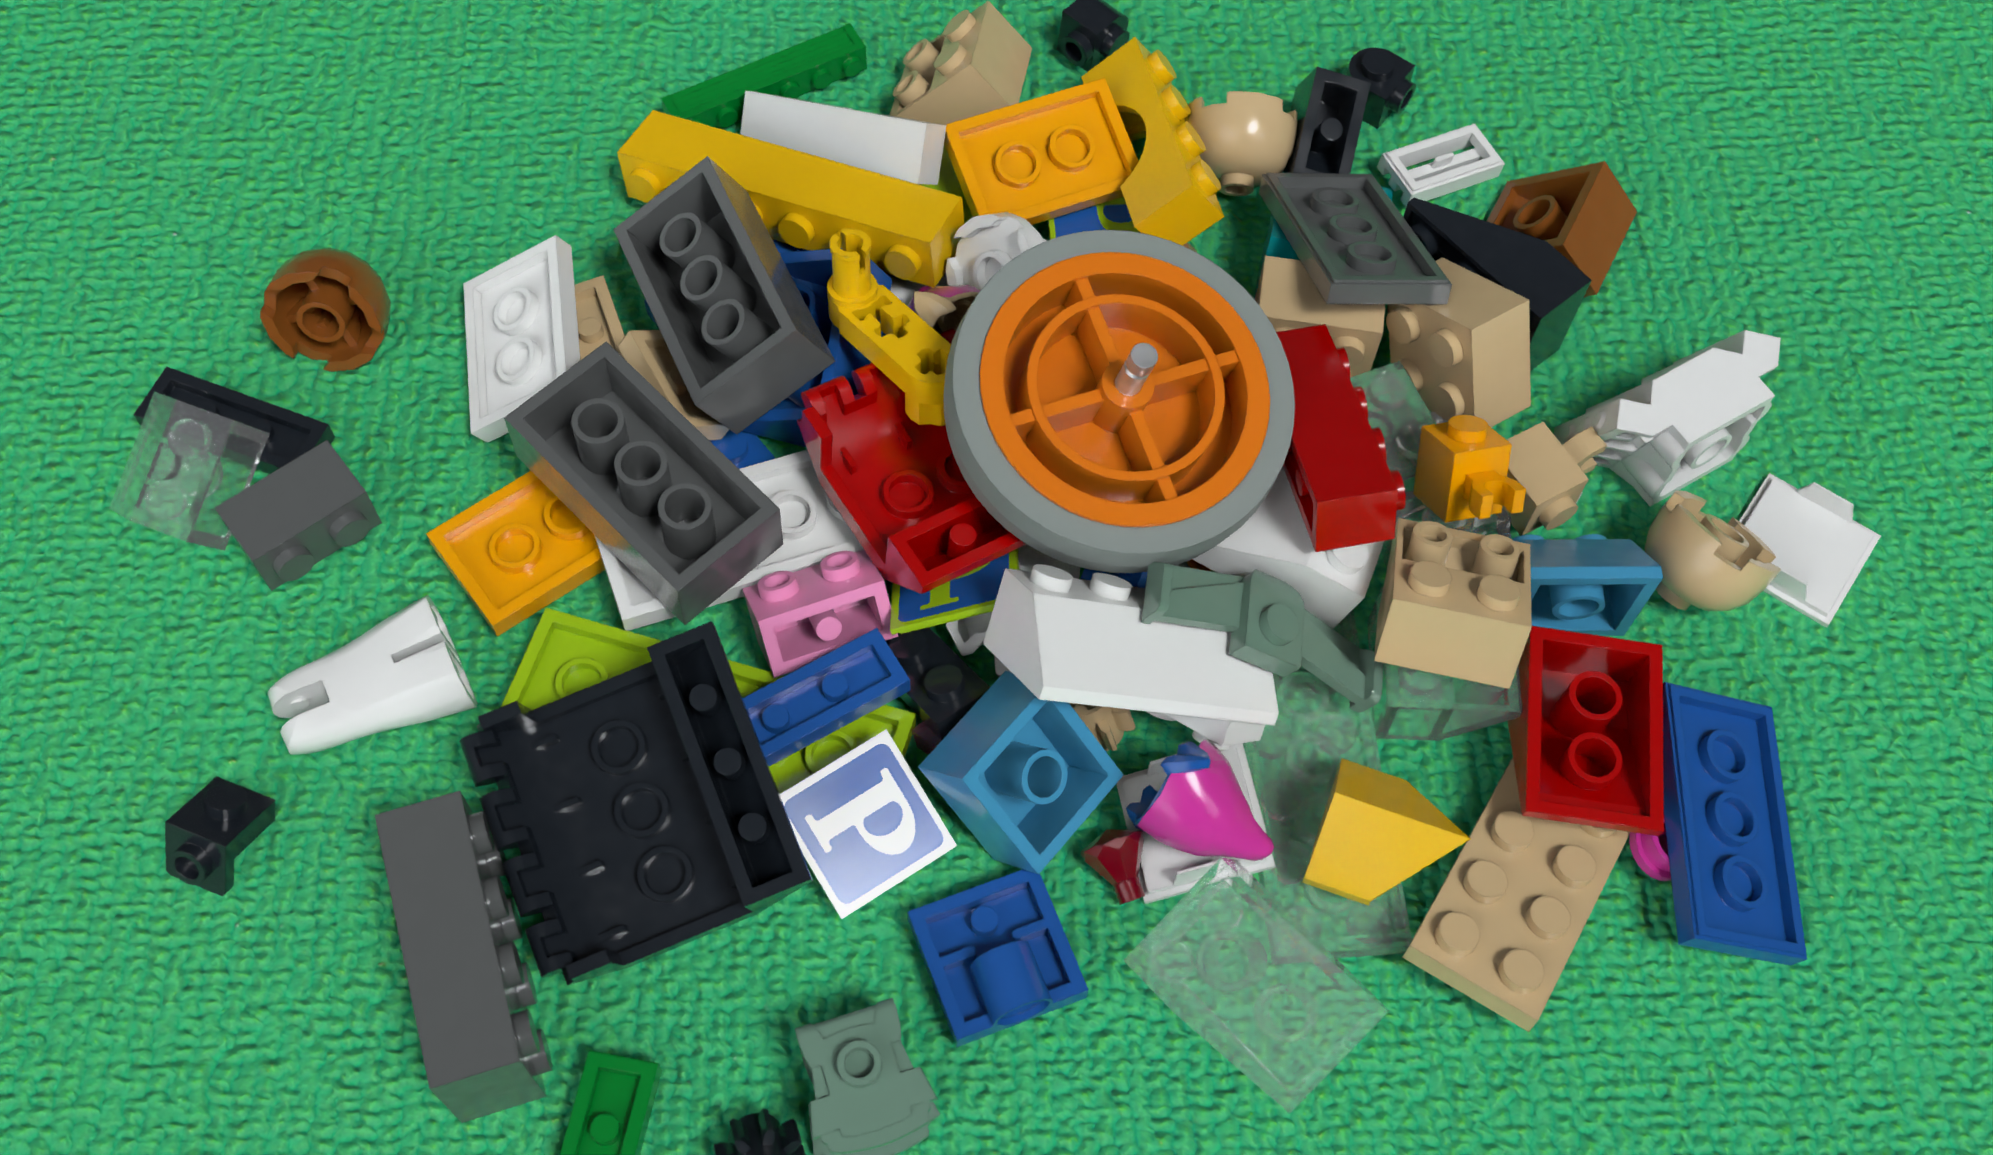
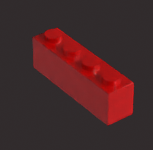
M1326 324L1276 332L1289 362L1295 399L1294 427L1283 469L1315 552L1395 539L1396 513L1399 510H1404L1406 505L1404 482L1398 470L1390 471L1387 465L1386 445L1381 429L1379 427L1371 428L1369 424L1368 406L1364 390L1361 386L1353 387L1350 381V364L1345 348H1336Z

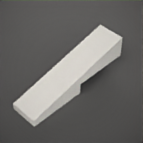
M745 90L740 135L914 184L938 185L946 125Z

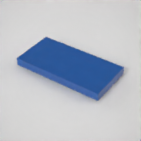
M1664 682V819L1678 945L1790 966L1807 960L1772 707Z

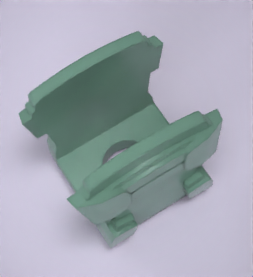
M893 998L813 1025L809 1023L795 1028L804 1066L814 1086L816 1100L811 1101L808 1105L813 1155H897L919 1144L929 1136L928 1126L930 1122L940 1115L933 1102L938 1100L922 1068H913L902 1045L901 1025Z

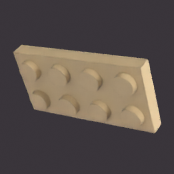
M1512 757L1469 835L1471 839L1464 844L1402 958L1529 1032L1539 1020L1630 832L1522 816Z

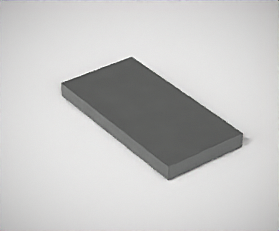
M1262 174L1259 194L1326 304H1448L1452 287L1451 282L1372 174Z

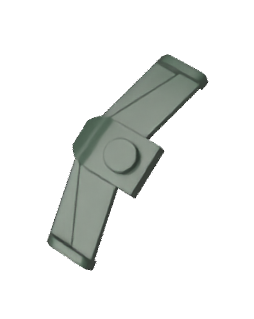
M1152 562L1148 566L1141 623L1149 625L1154 621L1231 632L1229 653L1231 656L1284 678L1301 669L1302 666L1350 700L1349 708L1356 712H1363L1380 701L1382 696L1383 663L1374 661L1375 652L1357 647L1304 608V601L1301 595L1286 582L1257 569L1242 577L1175 566L1163 562Z

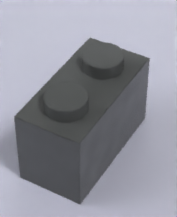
M328 440L214 507L271 591L287 581H294L303 577L312 569L314 564L342 547L358 543L367 535L369 530L382 523L367 492Z

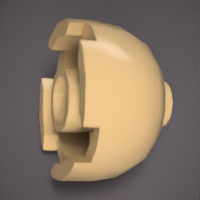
M1229 91L1227 92L1226 103L1211 104L1204 107L1205 102L1202 97H1199L1188 104L1191 114L1184 118L1185 122L1190 123L1201 137L1206 147V151L1200 155L1201 159L1210 166L1221 185V193L1229 196L1249 195L1254 191L1255 187L1260 186L1262 174L1283 173L1294 150L1297 135L1296 110L1288 113L1284 112L1283 100L1281 98L1259 92Z
M1675 491L1653 520L1645 545V552L1662 569L1663 579L1656 588L1658 594L1671 605L1681 610H1687L1692 604L1705 611H1731L1750 603L1764 591L1781 571V568L1771 563L1776 558L1775 554L1759 537L1732 517L1726 523L1714 515L1701 512L1700 510L1707 500L1687 491Z

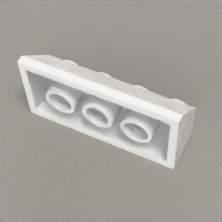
M1043 564L1034 565L1032 572L1005 568L983 644L1039 700L1275 726L1279 711L1273 673L1229 655L1231 632L1154 621L1149 625L1141 623L1145 588L1133 587L1128 581L1110 574L1094 573L1091 580L1073 578L1070 573L1062 569Z

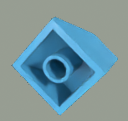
M1529 534L1512 539L1517 542L1530 544L1532 626L1599 636H1624L1663 579L1661 566L1631 539H1607L1599 534H1588L1575 539L1545 540L1542 536Z

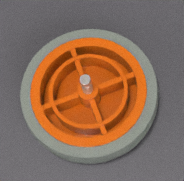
M1094 230L1063 235L1042 242L1009 261L991 277L968 308L952 340L945 374L944 418L950 446L965 481L985 509L1006 530L1041 553L1067 564L1109 573L1147 572L1148 566L1152 562H1163L1176 566L1200 556L1241 528L1257 511L1268 496L1290 447L1295 414L1293 380L1285 351L1272 323L1247 290L1229 273L1197 252L1170 240L1132 231Z

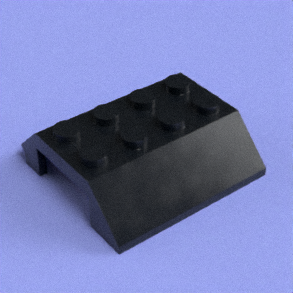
M712 621L647 647L651 662L537 709L531 710L520 702L515 701L478 716L480 722L477 725L478 732L465 736L460 740L475 787L497 783L499 790L487 793L480 798L497 851L500 852L517 847L520 849L521 855L513 857L502 864L519 915L522 918L542 912L544 922L535 924L525 930L541 978L563 972L566 984L570 985L629 968L754 916L813 881Z

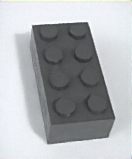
M708 156L613 229L694 405L735 434L740 433L835 362L748 192Z
M607 342L596 348L504 417L516 456L684 625L783 545L780 508Z
M461 791L376 814L375 819L429 1089L461 1123L547 1097L542 1074L553 1070L551 1055L543 1030H536L529 1009H527V1006L537 1004L536 989L527 962L521 964L517 948L513 942L523 938L522 928L515 903L512 898L506 899L500 877L506 875L502 866L506 861L504 851H497L484 811L473 813Z

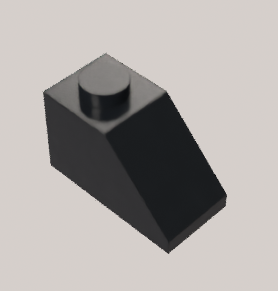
M1316 67L1296 87L1291 111L1296 110L1297 135L1293 153L1287 163L1288 173H1351L1370 82Z

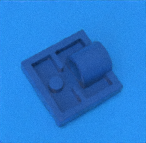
M1022 869L907 912L908 922L956 1047L1087 998L1088 987L1040 874Z

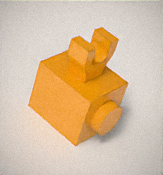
M1457 415L1451 417L1448 422L1421 427L1413 494L1445 523L1476 517L1479 520L1490 518L1493 514L1502 513V507H1505L1511 514L1523 512L1526 488L1516 480L1507 477L1512 444L1492 429L1484 419L1472 415Z

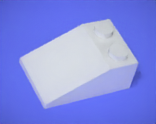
M1282 466L1268 496L1246 523L1217 546L1193 560L1217 573L1245 577L1257 569L1292 586L1301 595L1304 601V608L1334 629L1365 598L1384 541L1315 552Z

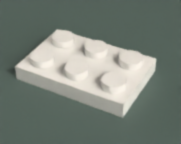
M556 235L463 283L470 430L472 435L487 443L509 433L504 419L505 416L580 361L572 247Z

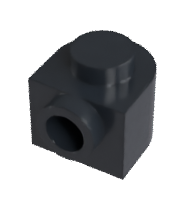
M1076 0L1062 12L1057 51L1063 54L1072 64L1080 66L1088 72L1128 42L1130 33L1127 31L1128 18L1104 0Z
M1366 48L1357 52L1351 58L1347 76L1371 83L1362 121L1378 129L1393 111L1400 114L1406 108L1416 89V84L1411 82L1415 68L1414 64L1382 48Z

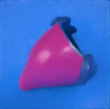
M1205 739L1198 746L1192 741L1179 744L1177 755L1166 757L1160 764L1167 777L1159 791H1156L1149 784L1142 791L1141 801L1130 803L1126 807L1127 814L1136 829L1148 833L1165 845L1197 856H1221L1258 861L1271 855L1274 850L1272 839L1254 819L1229 761L1217 747Z

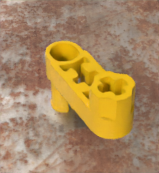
M853 228L840 230L842 249L840 237L837 234L832 235L829 241L833 275L827 282L830 320L847 341L905 392V412L912 421L919 425H946L944 418V384L951 344L889 289L877 283V280L871 274V238L868 234ZM881 331L884 332L886 335L881 337Z

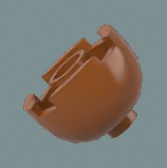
M334 248L311 249L288 259L276 271L264 292V305L260 311V319L269 338L286 355L295 358L299 352L313 360H326L328 362L323 370L330 372L354 370L371 361L377 348L383 341L389 326L391 302L381 277L366 261L350 252Z

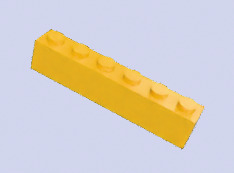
M652 110L617 151L628 197L648 203L708 156L748 192L773 240L809 251L830 249L829 241L832 235L837 234L840 237V246L842 248L840 230L858 229L867 233L871 238L870 259L886 274L933 288L936 287L946 272L947 258L955 257L956 248L961 238H954L958 228L965 224L961 196Z

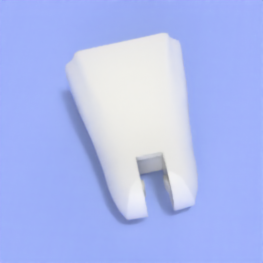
M428 595L389 616L345 646L286 674L268 691L274 715L280 718H292L282 726L280 731L291 755L320 752L369 735L432 721L477 708L478 704L448 628L436 605Z

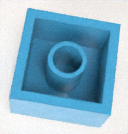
M1005 671L918 766L993 860L1036 874H1040L1123 777V773L1070 703L1039 700L1010 671Z

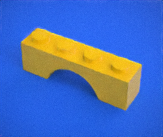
M1134 37L1084 74L1081 79L1083 84L1105 78L1130 141L1146 138L1139 162L1130 176L1120 186L1134 227L1143 234L1160 237L1183 246L1224 218L1223 211L1215 194L1221 190V185L1210 166L1201 159L1200 155L1206 151L1201 137L1190 123L1185 122L1184 118L1191 114V110L1182 94L1171 83V81L1177 78L1174 68L1160 50L1157 49L1150 53Z

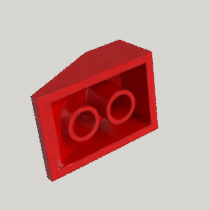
M1532 626L1510 689H1508L1507 720L1522 816L1660 836L1664 832L1662 645Z

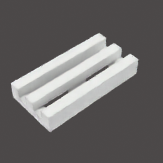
M1474 123L1383 153L1377 168L1382 175L1390 173L1391 178L1388 184L1393 191L1400 189L1403 191L1400 200L1407 207L1408 202L1414 197L1428 201L1499 177L1505 163ZM1472 145L1475 147L1474 149H1471V150H1468V151H1465V152H1462V153H1459V154H1456V155H1454V153H1452V152H1454V151H1457V150H1460V149H1463V148H1466V147H1469V146H1472ZM1435 158L1432 163L1410 170H1407L1406 168Z

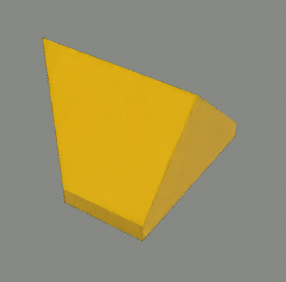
M1341 758L1302 883L1368 906L1375 898L1466 843L1471 838L1407 780Z

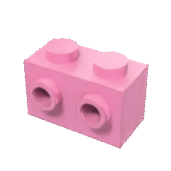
M865 550L836 552L826 556L820 564L796 572H774L764 576L759 580L758 584L742 589L758 644L774 678L793 672L875 628H878L885 641L898 637V633L892 635L890 631L891 605L884 579Z

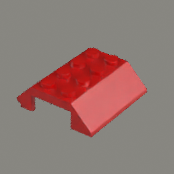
M949 329L940 333V335L952 344L956 331ZM873 363L851 372L858 394L855 396L844 376H839L801 393L806 409L802 411V418L797 420L819 483L885 580L923 594L1026 545V543L1006 530L976 498L954 458L947 436L946 425H919L912 421L905 412V392Z

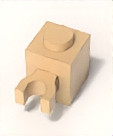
M1541 422L1507 439L1512 444L1507 477L1516 480L1524 486L1526 494L1523 512L1511 514L1505 507H1502V513L1520 536L1541 526H1544L1546 530H1552L1565 523L1577 512L1578 506L1576 502L1589 480L1585 474L1594 470L1597 465L1592 457L1604 452L1607 444L1592 426L1576 434L1564 444H1561L1547 425Z

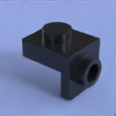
M215 777L165 822L166 871L171 876L179 878L187 884L196 885L217 895L224 896L234 886V859L275 821L276 800L220 777Z

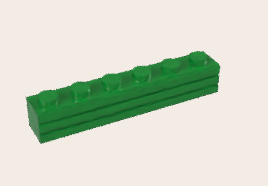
M848 23L790 48L679 92L661 98L663 112L716 128L730 127L736 121L742 119L745 90L797 99L803 94L816 89H824L830 83L845 77H854L867 69L866 46L851 23Z

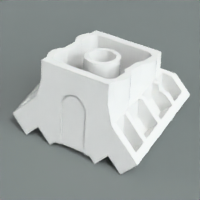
M1748 330L1741 331L1643 378L1641 385L1586 409V414L1555 427L1554 436L1561 444H1564L1576 434L1592 426L1607 444L1604 452L1592 457L1596 461L1597 466L1610 468L1632 485L1651 507L1672 495L1675 491L1681 490L1732 461L1735 455L1747 444L1750 439V432L1772 406L1771 401L1775 395L1763 383L1760 377L1778 366L1781 338Z

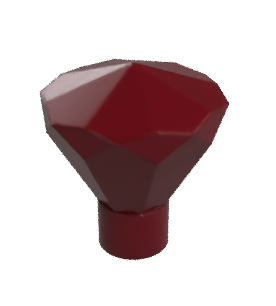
M1107 829L1081 851L1085 862L1113 885L1119 905L1145 896L1138 877L1144 844L1143 831Z

